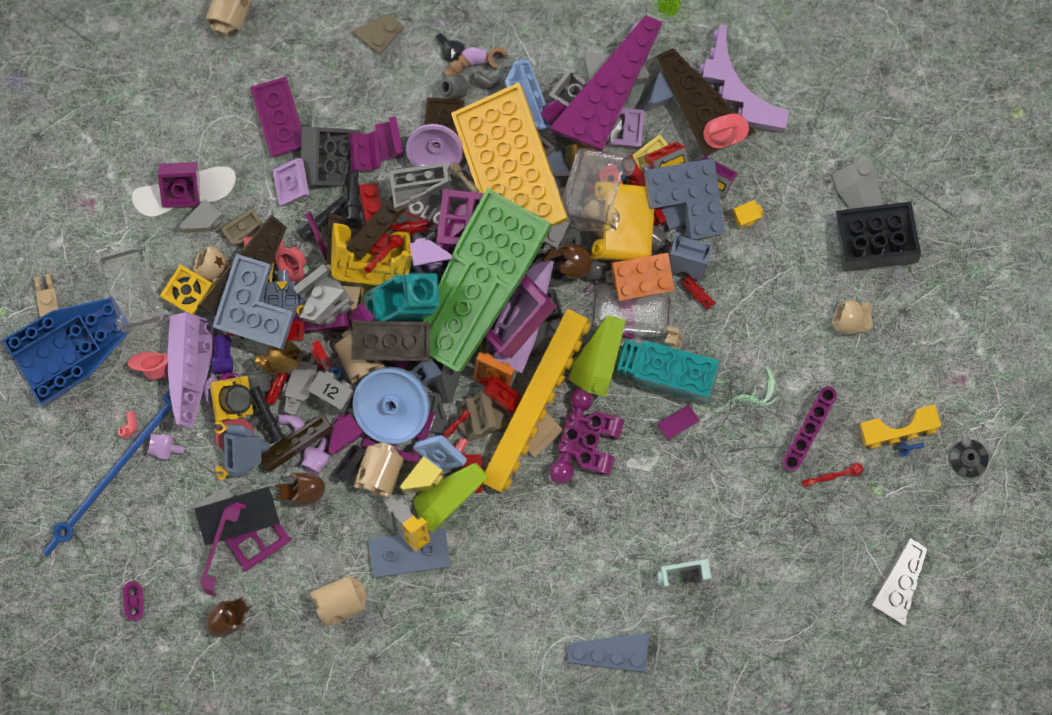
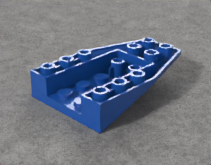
M110 297L52 310L2 341L17 362L39 404L46 408L89 378L129 334L131 328L113 298Z

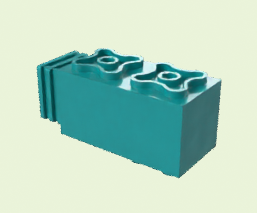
M437 274L395 275L365 292L363 303L375 316L372 321L419 322L435 314L436 307L440 306Z
M626 339L619 354L616 371L621 377L622 375L625 378L631 377L637 385L710 404L720 370V362L713 358L644 340V344L640 342L637 344L636 341L630 342Z

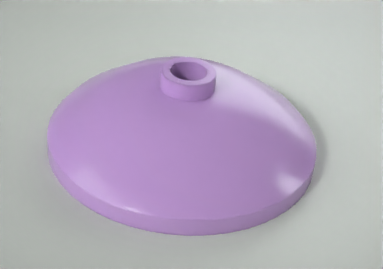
M428 124L417 128L411 133L407 141L406 153L412 165L416 167L446 162L448 168L451 163L460 164L463 157V147L460 138L451 129L438 124Z

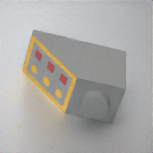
M204 199L179 227L183 232L211 231L213 228L217 229L222 224L224 217Z

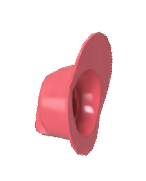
M724 115L708 122L704 129V139L711 147L723 148L744 140L748 134L749 126L746 119L741 115Z
M295 246L289 249L279 248L275 254L278 269L289 271V281L301 282L305 278L303 270L306 263L305 256Z
M142 352L132 356L128 361V366L131 369L142 371L149 380L168 378V354Z

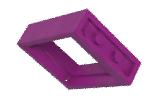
M525 274L520 284L536 299L539 305L506 343L492 328L489 329L484 337L489 344L495 346L494 350L502 357L506 355L512 358L556 308L555 303L527 274Z

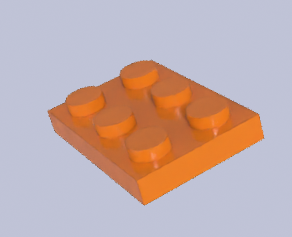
M668 253L611 263L618 301L675 291Z
M479 352L472 380L479 383L481 379L496 376L511 387L515 369L509 363L499 362L493 356Z

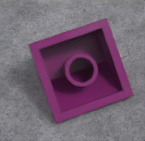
M198 162L160 164L158 180L162 208L199 206L200 177Z

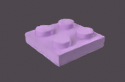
M294 159L273 170L279 206H287L309 195L303 159Z

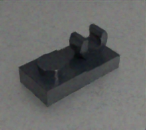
M354 444L332 476L343 483L350 479L355 466L360 468V460L364 457L366 451Z

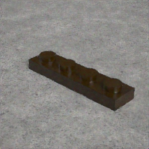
M391 196L346 246L347 250L354 253V257L361 261L404 213L406 208L396 212L393 196Z
M324 413L261 454V460L265 468L270 473L333 431V428Z

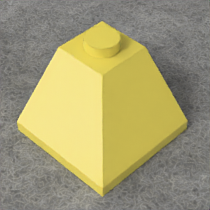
M423 456L400 488L405 495L431 489L434 485L438 486L443 479V471Z

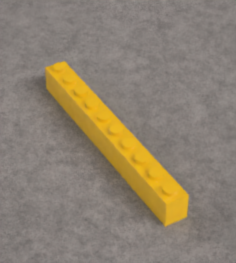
M567 308L485 471L489 476L484 481V484L503 493L511 487L513 482L511 480L512 475L519 471L521 467L520 460L523 455L526 456L530 449L528 444L531 438L534 439L539 431L537 426L540 421L545 419L548 412L546 408L548 404L553 403L556 397L554 392L557 386L560 387L565 379L563 374L566 369H570L574 361L572 359L574 352H578L581 348V338L584 334L587 335L590 330V319Z

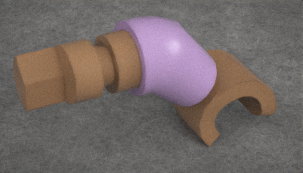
M475 47L467 48L461 52L462 55L458 57V61L454 60L450 63L451 67L445 70L444 74L446 76L458 75L463 71L464 67L485 64V62H488L491 68L497 70V63L493 62L492 57L495 54H500L503 58L508 57L507 51L503 48L495 47L489 53H486L487 50Z

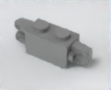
M303 347L299 356L300 365L297 369L288 373V375H291L289 382H285L283 387L286 399L284 412L296 416L301 404L309 402L311 396L308 389L319 372V367L315 365L316 361L313 354H311L310 363L304 362L307 349Z

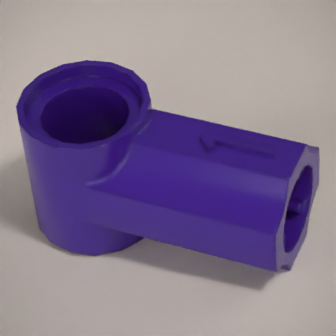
M213 336V374L233 373L230 336Z

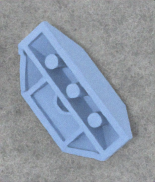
M516 60L505 80L506 86L510 87L519 82L523 87L537 129L551 130L552 126L541 116L542 109L546 103L530 60Z

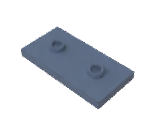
M438 529L433 533L429 530L431 541L416 552L400 535L368 539L373 577L378 578L451 567L446 529Z

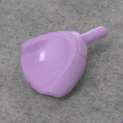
M213 369L209 370L210 378L205 382L203 392L207 404L213 406L210 382L218 381V379L215 378Z

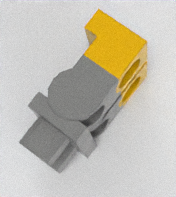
M391 496L385 500L384 504L388 508L386 513L392 529H397L399 535L415 552L431 541L427 522L423 518L417 520L412 515L409 506L403 498L398 501L394 496Z

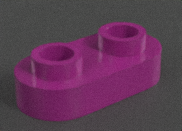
M129 582L123 588L124 613L128 619L138 621L145 613L143 588L137 582ZM136 589L137 593L136 595H131L130 591ZM133 608H138L136 615L132 614Z

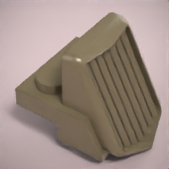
M480 391L473 398H466L459 405L460 410L457 420L466 409L471 413V416L457 427L468 441L485 437L487 434L502 431L508 427L504 408L485 395L483 391Z

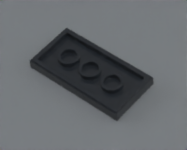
M267 486L194 508L205 546L213 543L224 508L236 502L246 505V508H241L237 521L225 520L218 542L280 524L270 487Z

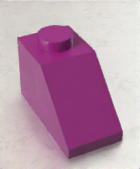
M343 414L336 419L329 446L331 456H334L364 436L351 414L347 416Z

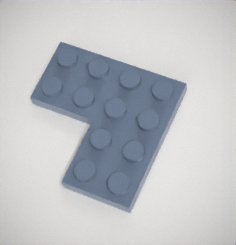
M714 158L644 170L649 208L683 203L688 239L694 240L725 234Z
M236 254L212 326L213 328L284 349L295 312L261 302L273 265Z

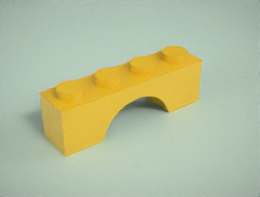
M935 404L916 409L911 424L905 428H890L880 418L859 424L864 448L870 447V449L882 447L881 444L886 442L889 445L899 443L902 438H907V440L916 439L919 437V434L926 433V436L938 433L937 430L942 427Z

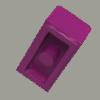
M688 405L659 422L657 426L666 440L669 441L700 420L691 406Z

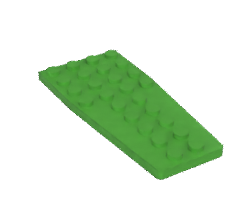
M489 188L486 189L452 254L453 260L449 261L439 283L440 306L436 307L435 314L422 321L430 322L431 357L457 372L463 371L525 276L552 227V223Z

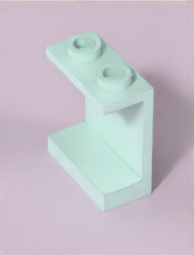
M708 559L661 567L660 572L657 574L658 585L662 586L663 590H666L669 586L668 573L697 568L699 569L701 583L709 582L711 580Z

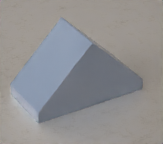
M660 71L651 80L643 107L644 111L663 106L675 96L664 74Z

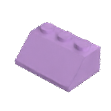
M426 238L416 239L414 243H410L413 264L419 274L444 273L449 261L453 260L450 253L432 241L426 240Z

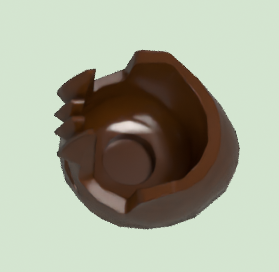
M572 243L564 244L557 249H550L542 258V261L545 262L562 255L563 258L556 262V269L564 273L567 278L572 279L587 276L592 265L588 251L582 246Z
M290 473V477L296 478L292 484L275 485V487L280 489L278 492H281L278 494L281 496H276V498L292 501V505L310 506L316 504L325 492L324 481L314 473Z
M243 597L232 601H222L215 605L207 617L206 627L208 632L215 637H227L245 625L243 623L244 614L251 606H247L248 603H245Z

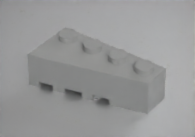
M572 67L569 68L550 92L549 103L558 99L567 108L586 86V82L575 73ZM620 117L608 139L609 143H612L622 130V120Z

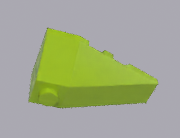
M607 315L593 337L586 343L583 351L574 360L569 376L571 382L588 393L606 397L626 319Z
M474 463L443 478L438 486L434 485L431 489L421 491L413 500L418 519L423 518L427 522L431 533L438 530L489 476L477 463Z

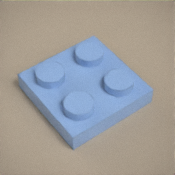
M442 435L416 442L413 447L422 457H426L442 469V471L462 466L467 460Z

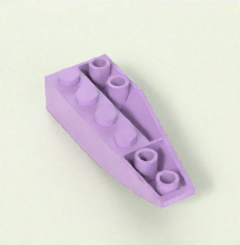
M539 257L526 274L547 294L554 262L550 260L544 262ZM521 284L506 303L494 328L496 334L505 343L539 305L536 299ZM539 327L512 358L506 355L500 356L494 350L495 346L489 343L484 354L493 356L499 362L509 363L515 369L514 371L522 373L537 338Z
M187 312L170 316L168 379L176 424L192 429L194 428L212 358V326L214 321Z

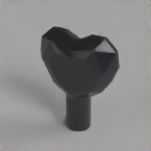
M442 33L436 36L443 45L442 56L447 62H453L457 55H461V52L465 50V46L459 41L448 40Z

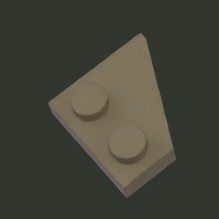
M389 14L355 28L352 33L378 55H381L404 29V25Z

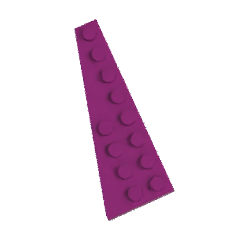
M645 15L554 122L551 132L603 152L661 30L663 21Z

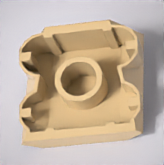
M548 413L545 419L539 422L537 426L539 431L534 439L531 438L528 444L530 445L528 452L534 458L563 431L560 425Z

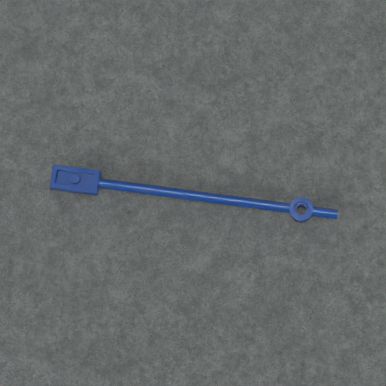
M170 390L162 398L166 403L73 516L67 523L61 522L54 527V538L42 551L46 557L53 552L60 542L64 543L72 539L74 535L73 526L172 409ZM62 530H67L66 536H61Z

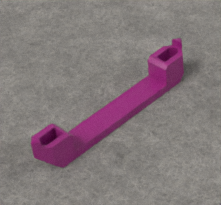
M236 502L225 507L200 579V584L208 595L214 597L217 595V593L213 592L217 579L215 576L209 575L208 571L225 520L237 521L241 508H246L244 504Z

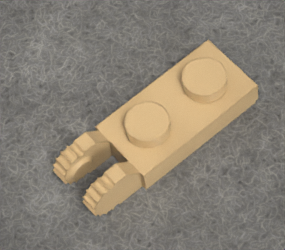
M51 274L46 275V282L49 288L46 290H42L39 276L34 277L40 317L52 310L59 309L58 299Z
M667 327L668 336L665 338L664 344L681 350L683 341L681 331L675 327Z

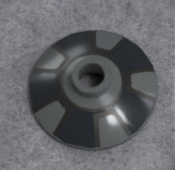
M967 439L960 441L951 451V466L957 474L963 477H977L988 466V452L976 440ZM968 454L973 455V461L967 459Z

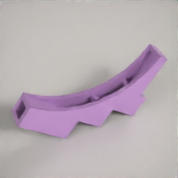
M720 24L719 30L714 31L713 41H716V47L711 48L710 59H706L705 64H701L699 74L702 75L707 83L723 85L720 86L719 94L729 105L743 107L739 108L738 114L746 119L750 127L784 133L789 110L775 107L761 100L741 82L732 67L728 55L726 42L727 25Z

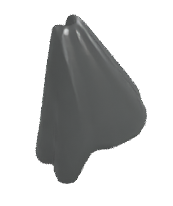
M440 362L436 365L442 374L433 381V384L443 401L450 403L453 400L461 372H457Z

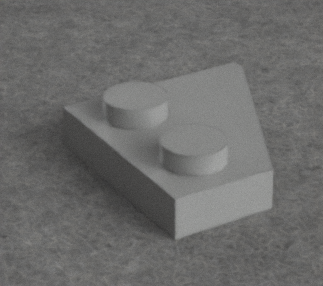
M315 284L300 318L306 322L319 324L325 318V315L335 308L333 304L341 296L345 298L348 293L344 289Z

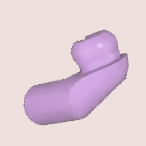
M279 415V424H291L295 432L305 426L304 421L297 415Z

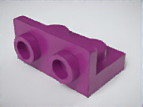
M372 131L369 134H349L352 171L373 172L379 169L382 158L379 152L380 140L377 131Z

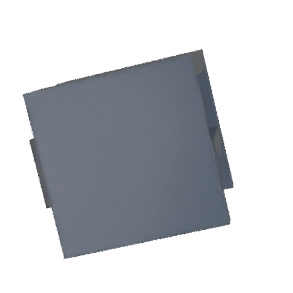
M676 232L669 256L671 272L678 274V272L684 271L689 273L691 278L703 281L714 242L710 241L709 244L681 237L680 233Z

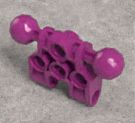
M580 387L576 388L570 395L573 411L572 414L567 415L557 451L560 453L559 461L551 465L549 470L550 478L557 484H566L571 481L574 475L573 467L570 464L572 457L575 458L581 470L610 476L615 457L596 450L599 444V437L604 436L619 440L625 420L598 411L584 418V411L592 407L594 396ZM596 418L601 424L594 427L590 423L591 419ZM570 431L575 432L577 438L570 440L566 434ZM593 437L596 442L593 445H588L585 442V438ZM582 455H587L590 457L591 461L589 463H583L581 462L580 457Z

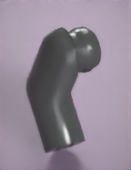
M480 71L473 74L475 84L484 89L501 84L498 75L488 78Z
M432 229L426 236H421L420 233L416 232L411 236L412 243L420 238H426V240L434 242L437 239L438 231Z
M253 404V415L248 422L255 428L263 421L255 404Z

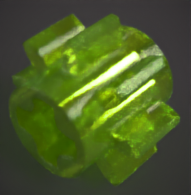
M661 0L657 2L659 10L666 16L677 14L678 8L682 7L681 0Z

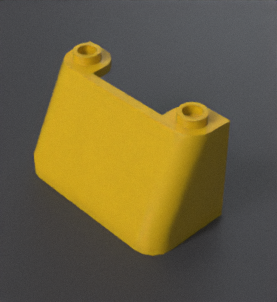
M597 182L596 198L599 201L606 202L603 239L594 242L591 259L619 262L651 256L654 208H649L646 187Z
M334 223L331 249V274L333 278L339 281L379 285L395 275L409 274L412 262L409 233H392L388 241L392 235L398 234L403 238V245L396 249H391L382 262H378L371 273H367L365 267L371 261H374L377 255H370L369 251L361 261L356 259L354 253L349 252L346 248L352 241L350 239V228L344 224Z

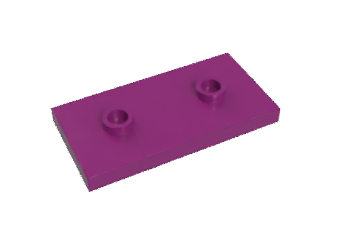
M287 77L251 86V92L271 158L301 150L302 127Z

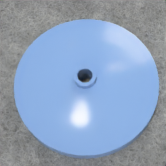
M384 367L372 371L358 384L353 396V412L361 429L371 438L382 443L398 444L412 439L422 430L428 420L430 402L424 385L416 376L401 368Z

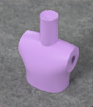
M165 434L150 435L147 454L169 460L171 452L183 454V446L173 445V436Z
M323 438L318 448L312 446L306 448L301 464L304 470L318 475L327 466L331 455L324 451L329 441Z

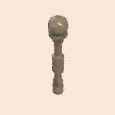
M451 163L448 166V172L453 174L454 177L461 179L470 192L479 193L478 188L466 179L459 164Z

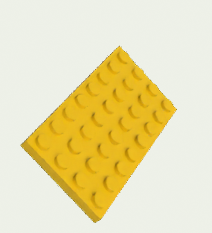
M519 82L451 113L479 193H485L487 188L498 194L501 193L503 197L552 223V227L569 220L523 87Z

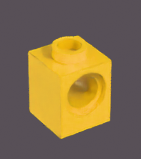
M755 200L734 208L732 213L741 230L760 222L763 210L760 204H756Z

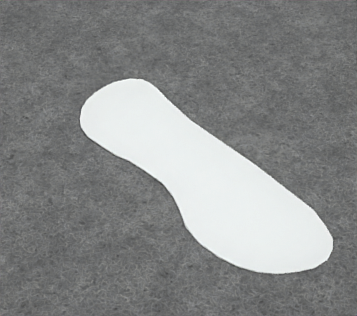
M213 167L199 171L200 201L202 202L206 199L208 202H213L228 195L235 184V172L229 167ZM159 184L140 187L132 193V201L135 208L146 216H158L174 208H162Z

